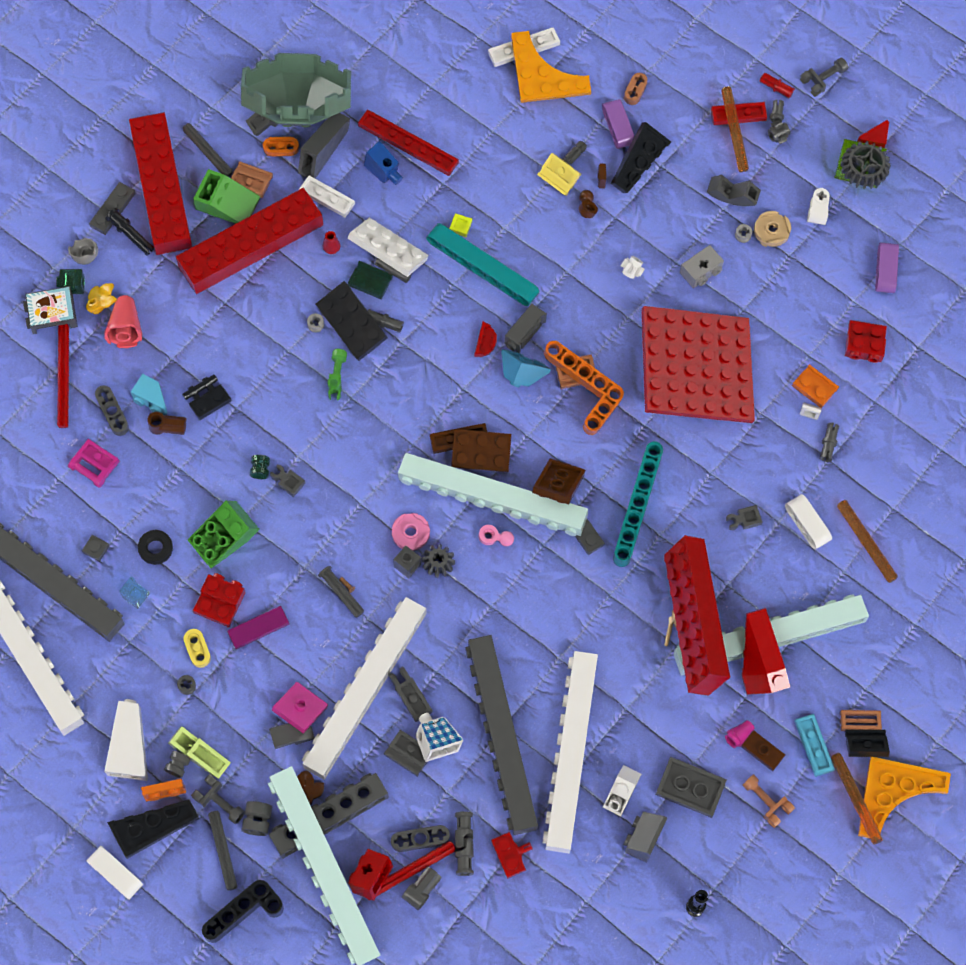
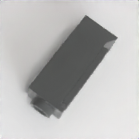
M531 304L505 335L507 348L520 353L521 349L524 348L542 326V323L546 322L547 313Z

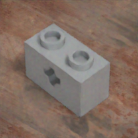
M709 245L681 264L680 274L694 289L698 285H704L712 275H718L722 271L724 260Z

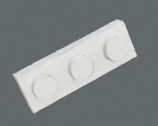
M310 175L299 188L300 190L304 187L312 200L346 218L355 205L354 200Z

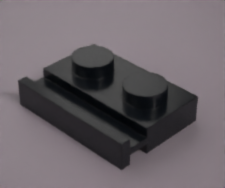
M846 729L845 737L849 757H889L890 750L886 730Z

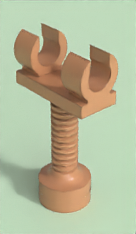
M753 774L742 786L747 791L753 790L768 805L770 810L763 818L775 828L781 821L773 812L781 806L789 815L795 807L785 796L778 803H775L758 785L759 779Z

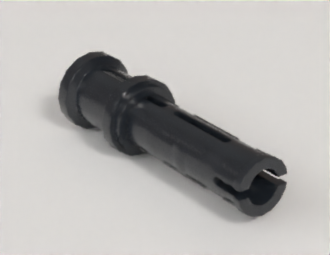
M114 208L108 213L105 219L110 221L117 228L118 232H123L146 256L150 254L149 250L151 252L154 250V246L130 225V220L128 218L125 219L119 213L118 208Z
M698 890L688 900L686 911L690 916L698 917L704 912L708 900V893L705 890Z

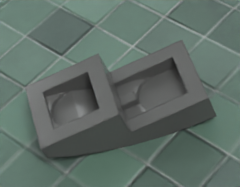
M289 723L269 729L275 749L294 743L298 745L315 738L311 726L304 734Z

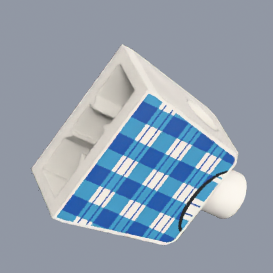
M424 713L419 717L421 724L416 732V739L425 762L459 751L463 739L446 718L441 717L433 720L429 713Z

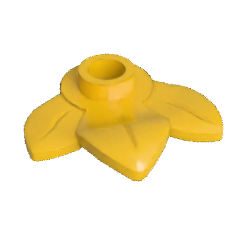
M105 283L100 287L95 286L88 294L89 301L86 304L88 312L99 314L104 308L110 307L117 300L114 296H111L114 288L113 283Z

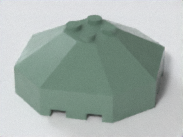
M278 53L275 55V60L269 62V59L266 58L256 63V68L252 70L248 66L242 68L241 105L284 127H310L315 123L351 108V71L344 69L342 72L338 70L337 64L329 60L323 63L321 62V56L317 54Z

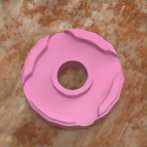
M417 513L403 514L392 525L393 541L401 549L407 546L415 551L421 549L429 540V524L423 516ZM408 528H414L416 533L413 536H409L405 531Z

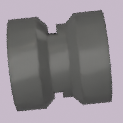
M172 751L170 755L172 761L166 764L164 770L175 777L182 778L185 773L184 766L189 765L191 759L182 753Z

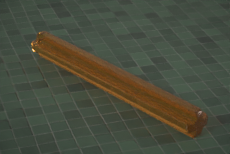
M730 86L723 87L721 92L739 172H746L749 166L732 89Z
M843 500L837 505L838 509L889 583L895 581L898 575L848 501Z
M840 753L832 755L831 760L873 844L880 843L883 840L842 755Z

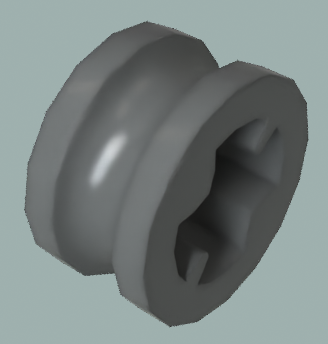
M184 675L179 678L177 682L179 691L184 695L192 694L196 689L193 677ZM184 681H187L188 683L192 682V684H190L189 689H186V687H181L184 686Z

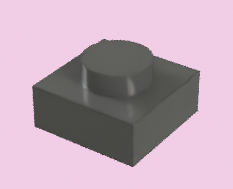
M92 535L82 552L100 562L110 545Z

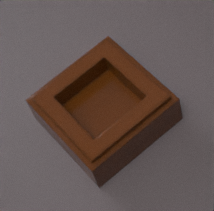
M600 163L598 166V187L605 188L606 164Z

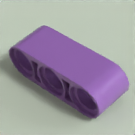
M621 100L602 103L603 114L616 148L620 149L630 146L635 136Z
M879 243L875 291L895 293L898 244Z

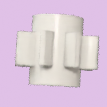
M631 256L630 259L625 258L621 264V267L624 268L622 273L631 279H634L635 276H641L645 270L641 267L643 262L635 256Z

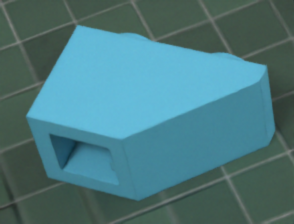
M142 374L131 391L133 401L139 406L145 405L149 407L152 412H160L163 415H167L159 382Z

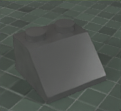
M643 812L641 817L636 816L632 825L635 830L632 835L628 833L623 844L627 846L625 852L647 863L667 817Z

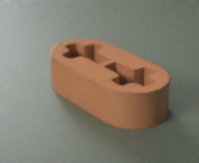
M636 73L632 76L624 96L627 104L636 105L640 101L647 86L648 79L645 74ZM639 80H642V82H640L639 86H636V83H637ZM633 91L636 92L635 96L633 98H630Z

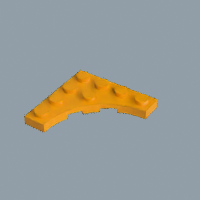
M529 31L511 33L521 103L591 95L589 75H571L555 69L538 54L531 41Z
M870 757L858 836L879 840L883 824L890 812L900 803L911 797L927 793L947 794L951 773Z

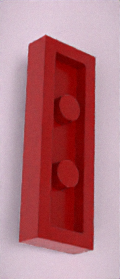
M765 102L711 107L713 125L767 120Z

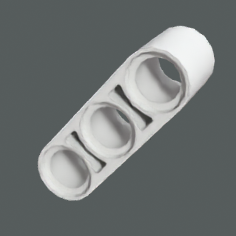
M803 494L785 503L788 514L813 549L816 550L832 540L830 531Z
M101 845L86 860L128 900L144 885Z

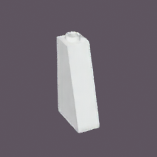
M131 699L118 701L105 773L107 776L147 781L148 773L141 708L136 701Z

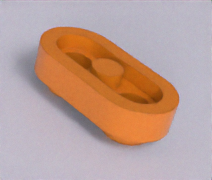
M269 137L263 142V150L268 156H294L299 151V142L294 137Z

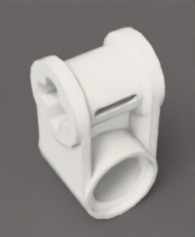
M818 188L814 191L810 201L807 222L826 225L830 197L826 189Z

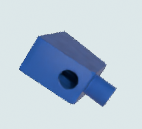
M380 141L366 152L364 166L382 183H386L390 179L397 185L403 179L397 172L398 161Z

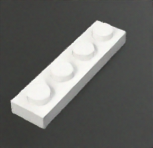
M554 27L530 35L537 52L560 45V40ZM512 41L488 49V54L494 67L515 61Z

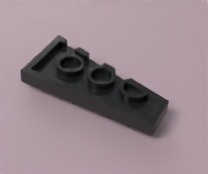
M642 122L611 184L622 193H628L641 178L643 172L650 168L651 163L662 154V150L671 141L647 122Z
M185 800L160 809L149 810L139 815L124 817V819L113 820L107 823L123 854L128 859L200 818L190 800Z

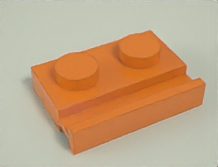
M810 364L792 384L796 390L820 408L828 402L839 388L838 385Z
M182 778L141 787L142 795L146 802L186 793Z

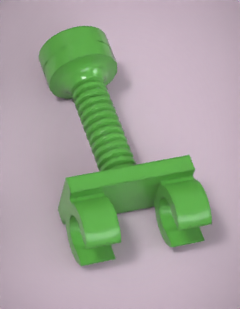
M334 349L332 351L331 359L335 363L333 374H329L328 397L330 400L333 393H337V401L341 398L340 373L342 363L346 362L347 352L343 349Z

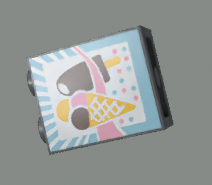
M70 286L25 294L26 301H23L25 312H28V318H25L27 329L31 328L33 334H37L36 329L69 324L70 329L78 327L74 298Z

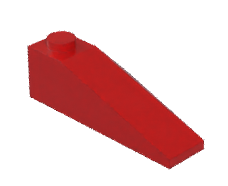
M766 608L746 613L745 650H743L744 664L742 668V679L746 694L773 693L790 688L786 668Z

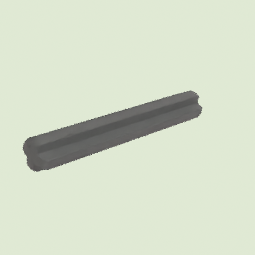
M190 123L184 125V133L221 174L229 177L232 174V169Z
M213 811L208 816L225 886L228 891L237 888V883L220 813Z

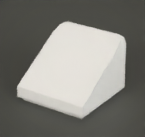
M803 402L800 415L818 420L821 408Z

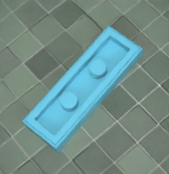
M811 714L795 719L794 722L814 776L817 777L833 772L835 768L815 715Z

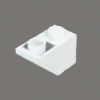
M623 765L603 808L621 816L642 774Z

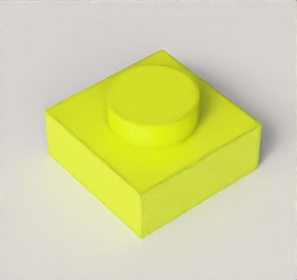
M455 213L449 229L460 236L467 237L472 224V218Z

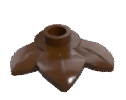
M307 770L297 776L311 805L313 799L323 794L324 783H314L312 774Z

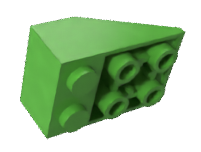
M208 169L193 200L196 210L236 224L253 214L260 196L228 176Z
M226 500L193 533L188 541L206 564L213 568L246 544L260 529L237 501Z

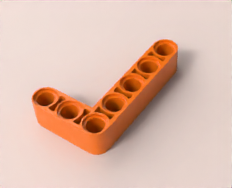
M550 341L544 351L545 358L600 398L583 424V430L586 434L595 435L621 402L624 391L619 385L558 341ZM555 348L558 353L553 355L548 349ZM570 359L573 362V365H566L564 363V360ZM580 370H585V371H587V372H588V376H586V377L581 376V375L579 374V371H580ZM600 381L603 383L604 387L598 388L595 386L594 382ZM611 392L617 393L618 396H619V398H618V399H613V398H611V397H610V393H611ZM599 407H606L608 413H601ZM588 422H595L597 428H590Z

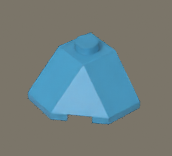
M502 349L504 377L515 387H520L521 385L529 387L551 371L549 367L535 359L533 361L518 352Z

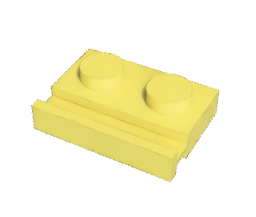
M551 153L537 175L567 196L570 189L573 188L581 176V173L556 154Z

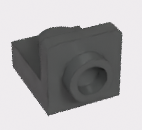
M254 113L246 120V123L256 136H259L269 126L276 127L278 125L257 113Z

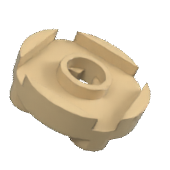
M777 211L762 213L754 226L756 238L765 247H775L786 243L791 232L789 219L785 215L783 217ZM770 226H773V228H777V230H775V232H771L769 228Z

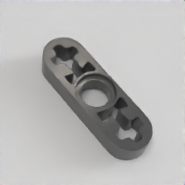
M105 385L98 387L95 391V396L112 432L118 436L125 435L129 430V425L111 388ZM102 392L107 394L108 402H105L101 394ZM109 407H116L117 412L110 415L107 413ZM116 419L119 420L120 424L123 427L122 429H119L117 427V424L115 422Z
M443 825L401 831L392 836L391 846L397 852L441 846L449 841L450 833L448 828ZM439 830L446 834V836H443V840L434 837L432 838L433 842L429 843L428 832H432V836L437 835ZM419 833L426 836V841L423 844H418L414 840L415 836ZM408 835H411L413 845L409 846V842H404L403 846L399 847L394 842L398 840V837H402V840H409Z

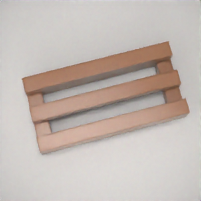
M881 710L840 711L841 731H846V729L882 730ZM846 716H876L877 719H849ZM846 723H855V724H877V726H868V725H846Z

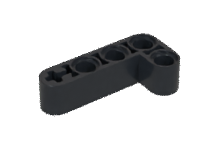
M257 880L209 919L202 927V934L208 942L216 943L258 907L261 906L267 915L275 918L283 913L284 905L267 882ZM258 887H265V894L261 896L255 894ZM249 900L250 906L247 909H241L239 907L241 901ZM270 903H279V908L276 911H270L268 909ZM226 914H233L232 922L225 923L223 921ZM218 921H220L221 925L224 927L223 929H221L220 926L217 924ZM210 928L215 930L216 934L214 936L209 934L208 930Z

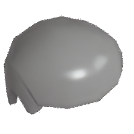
M83 238L75 240L74 245L68 247V251L76 263L86 265L90 264L97 257L98 246L92 239Z

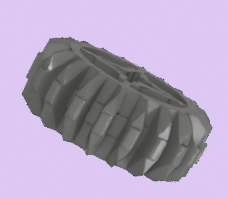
M867 141L863 145L859 142L858 145L853 144L843 154L841 171L845 174V179H850V184L856 183V188L862 185L863 189L866 186L872 189L874 185L878 187L881 182L883 183L889 175L891 167L889 163L890 157H886V151L881 152V146L876 148L875 143L869 145Z

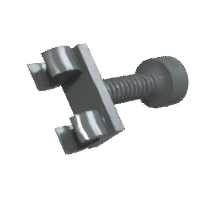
M841 57L834 61L833 67L820 75H817L810 68L809 71H805L800 75V80L803 84L808 83L810 80L814 82L815 85L811 88V94L816 97L825 91L826 84L823 80L836 72H845L848 70V64Z
M209 774L205 778V782L212 788L205 796L195 790L191 794L192 798L203 807L210 800L214 801L229 813V820L237 824L245 815V811L239 806L233 808V806L217 794L222 784Z

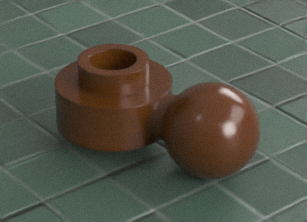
M583 190L579 196L582 202L578 208L579 212L584 218H593L598 212L597 206L592 202L594 195L590 190Z

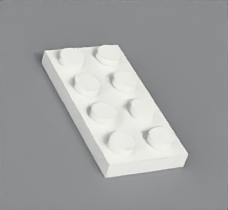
M370 217L351 231L348 236L349 240L407 277L425 263L429 256Z

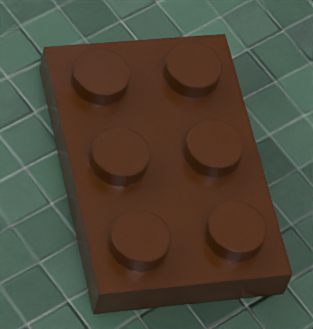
M454 429L451 467L509 472L512 434Z
M549 458L533 487L532 493L569 505L586 470Z

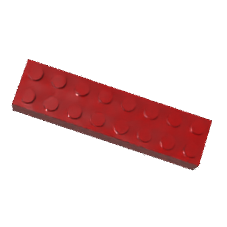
M165 112L131 118L129 122L156 255L192 248V242Z
M303 187L177 255L178 267L194 292L198 294L323 226V216Z
M684 535L664 554V561L667 568V578L670 585V595L673 602V612L675 614L688 693L709 696L730 678L705 539Z

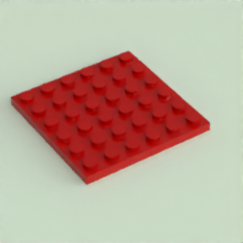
M643 306L641 314L645 412L753 423L755 415L749 318Z

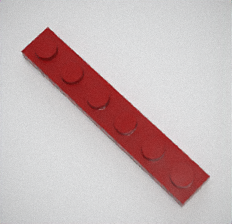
M368 109L358 121V126L447 176L451 175L459 163V159Z

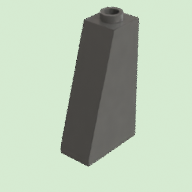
M338 113L327 118L301 147L299 174L306 178L310 175L316 179L348 132L349 117Z

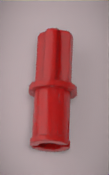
M764 73L760 78V82L772 88L773 92L777 91L787 98H790L795 88L781 82L782 79L778 80L767 73Z

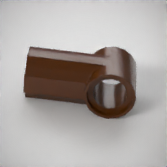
M152 412L148 416L149 430L153 434H185L187 421L185 417L167 416L160 412ZM155 421L161 422L159 425L152 424Z

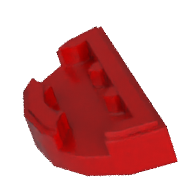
M482 322L474 357L489 355L497 344V334L491 325L486 322Z

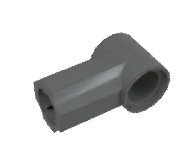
M427 867L417 881L407 888L402 898L419 910L442 877L435 870Z

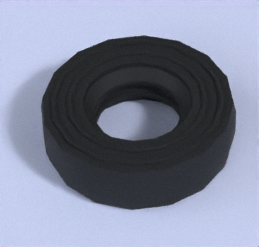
M150 530L144 533L138 542V553L149 564H162L169 559L173 551V544L169 535L160 530ZM152 541H160L163 544L162 550L157 554H153L148 550V545Z

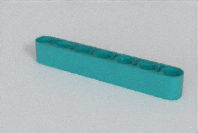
M437 223L426 237L432 246L524 306H529L540 292L538 287L443 224Z
M650 442L642 459L613 556L614 563L619 567L627 566L633 554L663 453V447L659 442ZM650 451H656L658 454L652 455ZM650 467L653 471L647 472L644 468ZM645 484L648 488L641 489L639 485ZM639 501V502H641L643 505H642V506H636V505L634 504V502ZM634 518L638 522L632 524L629 522V519ZM630 536L633 540L626 541L623 537ZM624 553L627 555V558L622 559L618 554Z

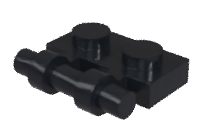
M215 375L203 378L201 383L194 387L190 386L182 394L185 400L191 397L194 399V401L189 403V406L199 420L232 401L221 384L215 388L212 385L218 381ZM207 388L208 392L199 396L198 393Z

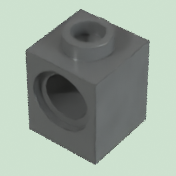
M405 546L393 559L394 568L409 579L420 567L421 557Z

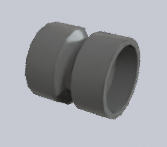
M248 801L245 808L247 818L243 819L241 831L256 836H267L269 829L267 820L271 818L273 807L262 802Z

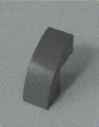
M723 175L711 177L707 193L712 197L737 206H755L761 192L750 180L733 184Z

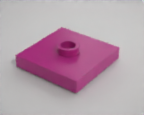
M296 682L273 706L272 711L304 734L327 709L328 704Z

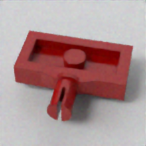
M510 832L491 840L507 879L526 871L522 862V854L533 850L530 842L518 847L513 841Z

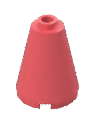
M127 295L117 298L107 323L104 335L105 340L110 345L112 342L117 344L116 347L131 348L135 347L139 341H142V330L135 301Z

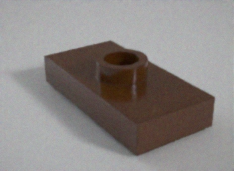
M754 730L741 745L744 750L771 771H774L785 757L783 752Z

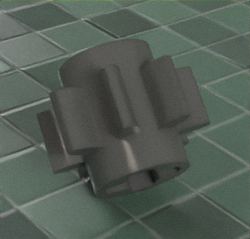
M779 120L771 123L772 127L768 129L771 141L779 142V144L786 142L788 135H790L788 125L785 122H779Z

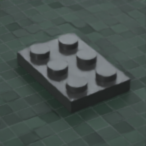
M670 757L655 795L712 818L727 779Z

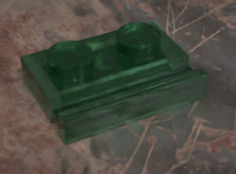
M359 261L357 268H355L348 281V286L382 300L390 281L393 279V274L390 275L388 272Z

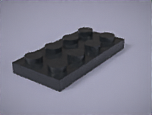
M345 281L316 303V306L358 361L388 338Z

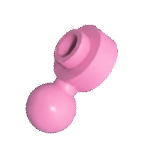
M485 525L479 532V540L484 545H493L496 541H499L501 545L507 547L514 542V536L511 532L504 531L500 534L493 525ZM485 534H490L491 538L487 539Z

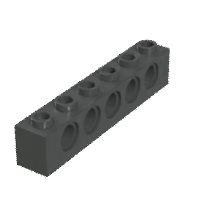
M369 773L360 779L361 782L355 785L353 783L347 785L340 794L328 796L325 799L326 802L321 805L315 804L311 806L324 835L389 798L388 792L377 773L373 775ZM361 790L369 791V795L366 798L359 797L358 793ZM350 800L352 804L348 808L341 807V802ZM326 810L334 812L331 818L323 817V813ZM280 824L271 830L272 833L269 836L282 859L298 851L294 839L287 837V834L290 832L287 825L283 826Z

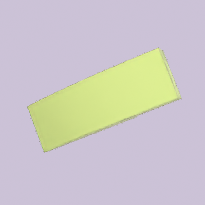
M182 726L168 742L170 746L189 757L192 762L217 779L221 777L231 763Z

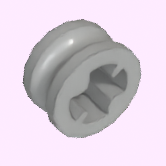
M746 224L739 225L735 233L737 241L741 243L748 242L752 235L751 227ZM746 231V236H742L741 232Z
M311 314L308 317L307 325L309 330L316 333L324 328V320L320 314ZM314 320H317L318 326H314Z

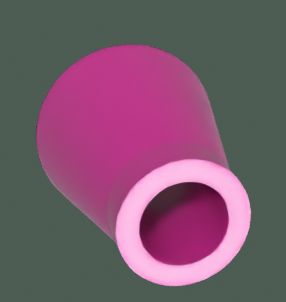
M746 720L744 723L728 730L727 735H725L727 743L733 748L741 747L755 729L754 725Z

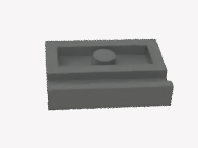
M399 730L388 749L384 752L386 757L417 777L427 764L418 741L402 730Z

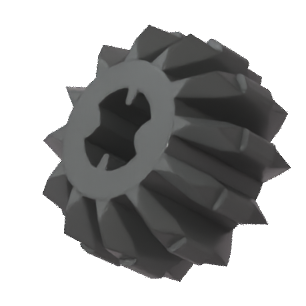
M439 544L438 549H435L432 545L430 547L431 551L425 550V556L422 557V562L425 563L423 569L428 570L429 576L435 572L436 578L439 577V573H442L445 577L447 575L446 571L452 572V565H455V560L452 559L454 553L449 552L448 546L442 549V545Z

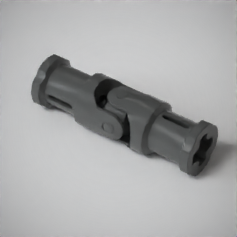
M472 812L455 813L457 818L455 857L457 858L458 870L456 875L471 876L474 874L472 870V858L474 857L473 830L471 829Z

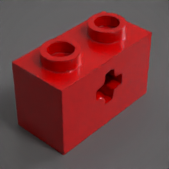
M367 849L365 854L360 857L356 870L349 877L348 884L352 892L374 901L393 868L389 856Z

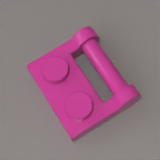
M88 439L71 459L68 468L78 471L100 488L120 461L117 457ZM83 459L101 471V473L97 476L79 464L80 461Z

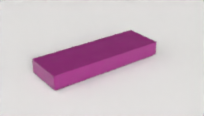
M279 606L227 632L235 649H238L289 625V621L282 607Z

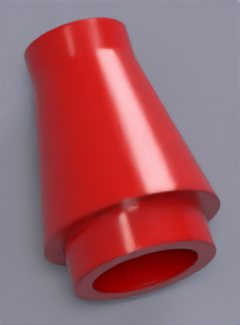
M333 231L326 232L322 244L323 250L328 254L337 253L341 247Z

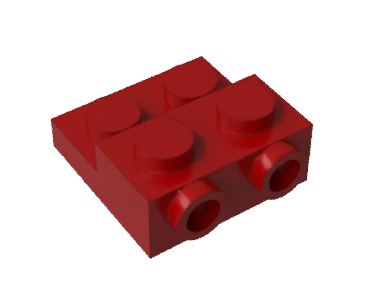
M850 320L845 356L853 360L864 359L872 363L882 362L885 354L887 326Z
M214 573V575L208 574L200 590L201 595L193 609V613L230 627L245 595V589L238 581L232 580L230 583L225 581V577L218 573Z

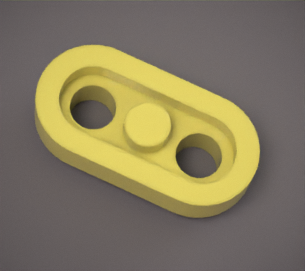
M197 629L188 630L184 635V643L191 662L194 666L203 668L211 660L205 639L201 631ZM193 638L198 639L196 643H191ZM199 656H204L202 661L197 660Z

